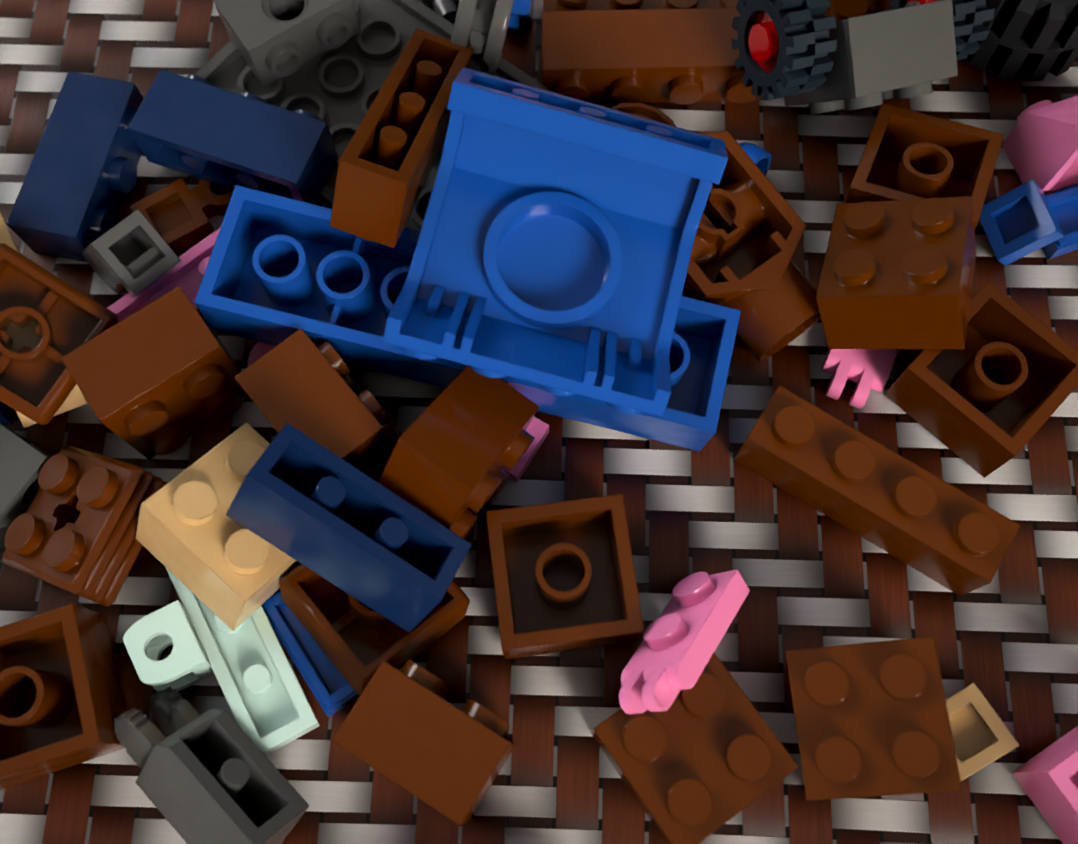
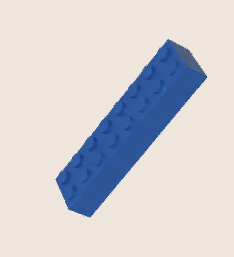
M235 185L194 302L213 330L277 346L301 328L316 347L325 341L329 342L347 364L447 388L468 366L442 358L434 360L418 359L406 354L401 347L382 343L387 317L405 284L420 235L419 230L404 227L395 248L330 227L332 212L330 208ZM685 296L681 297L669 355L671 395L663 417L646 412L635 415L625 414L611 408L606 402L578 394L573 396L554 395L543 390L536 383L510 376L500 379L537 404L539 412L700 452L716 433L741 310Z

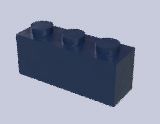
M160 69L127 127L145 157L151 163L234 190L235 185L314 205L338 158L327 122L322 121L313 113L305 110H295L294 112L268 104L261 97L249 92L237 94L215 87L199 76L187 75L184 77Z
M68 71L6 223L33 252L87 262L83 251L93 241L118 224V216L126 194H129L135 187L137 165L142 154V150L127 128L144 99L135 83Z
M289 423L285 424L247 473L226 513V516L408 633L442 600L472 545Z

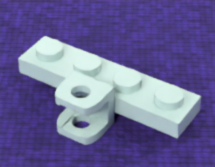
M166 568L180 601L176 600L139 619L123 636V642L140 680L147 685L153 686L158 692L168 687L180 691L215 674L238 726L265 756L319 727L318 719L262 605L232 631ZM173 645L170 655L160 660L164 649Z

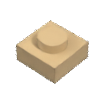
M974 683L946 700L960 781H963L1020 746Z

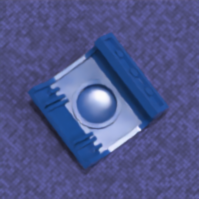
M463 67L452 83L447 107L448 110H451L441 161L405 284L387 317L382 343L401 347L406 354L418 359L434 360L442 358L469 365L476 373L486 377L504 378L510 376L538 384L543 390L554 395L573 396L578 394L604 401L611 408L625 414L635 415L646 412L663 417L671 395L669 359L671 341L697 229L713 183L720 184L728 161L724 140Z

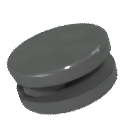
M459 0L451 43L465 48L469 46L474 49L470 68H476L480 65L479 72L489 75L495 74L514 0Z

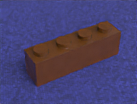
M736 8L542 11L543 86L554 93L589 103L617 104L674 102L687 105L697 101H731L743 104L754 100H762V97L756 98L751 94L752 86L745 87L741 80L745 70H737L734 61L740 57L739 49L732 50V39L738 38V31L732 28L733 17L741 16Z
M418 28L415 29L339 160L330 227L356 235L367 241H374L395 248L445 142L451 110H448L447 107L452 83L463 67L470 68L473 48L454 45L449 39Z
M780 385L734 461L959 596L991 583L1021 526Z

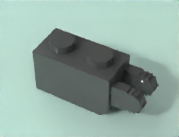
M168 687L150 697L149 709L152 712V718H155L156 724L161 725L162 731L168 736L167 738L152 721L147 719V715H144L141 710H136V708L114 718L116 739L120 741L121 746L126 748L128 755L142 770L135 783L187 844H282L309 807V804L226 711L210 709L200 715L186 699L182 698L181 693L179 694L176 689L173 690L171 687Z

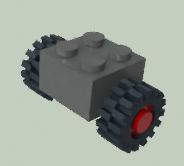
M738 0L735 8L741 16L733 17L732 28L738 31V38L732 39V50L739 49L740 57L734 60L737 70H745L741 80L745 87L752 86L751 94L756 98L762 97V100H773L784 97L785 107L809 104L810 115L844 108L845 111L883 104V100L893 98V90L895 100L933 93L932 81L958 76L957 60L965 59L967 55L974 54L980 48L977 41L986 40L990 29L985 27L983 22L993 20L995 8H986V0H887L892 2L891 9L835 21V16L826 17L825 11L831 6L829 0Z

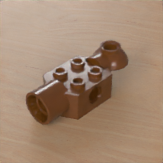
M641 102L620 103L610 107L614 110L675 126L673 120L660 109ZM728 131L700 133L724 140L728 161L720 184L713 183L691 252L682 296L741 310L736 334L758 362H761L783 349L821 318L816 300L817 290L791 260L806 228V224Z

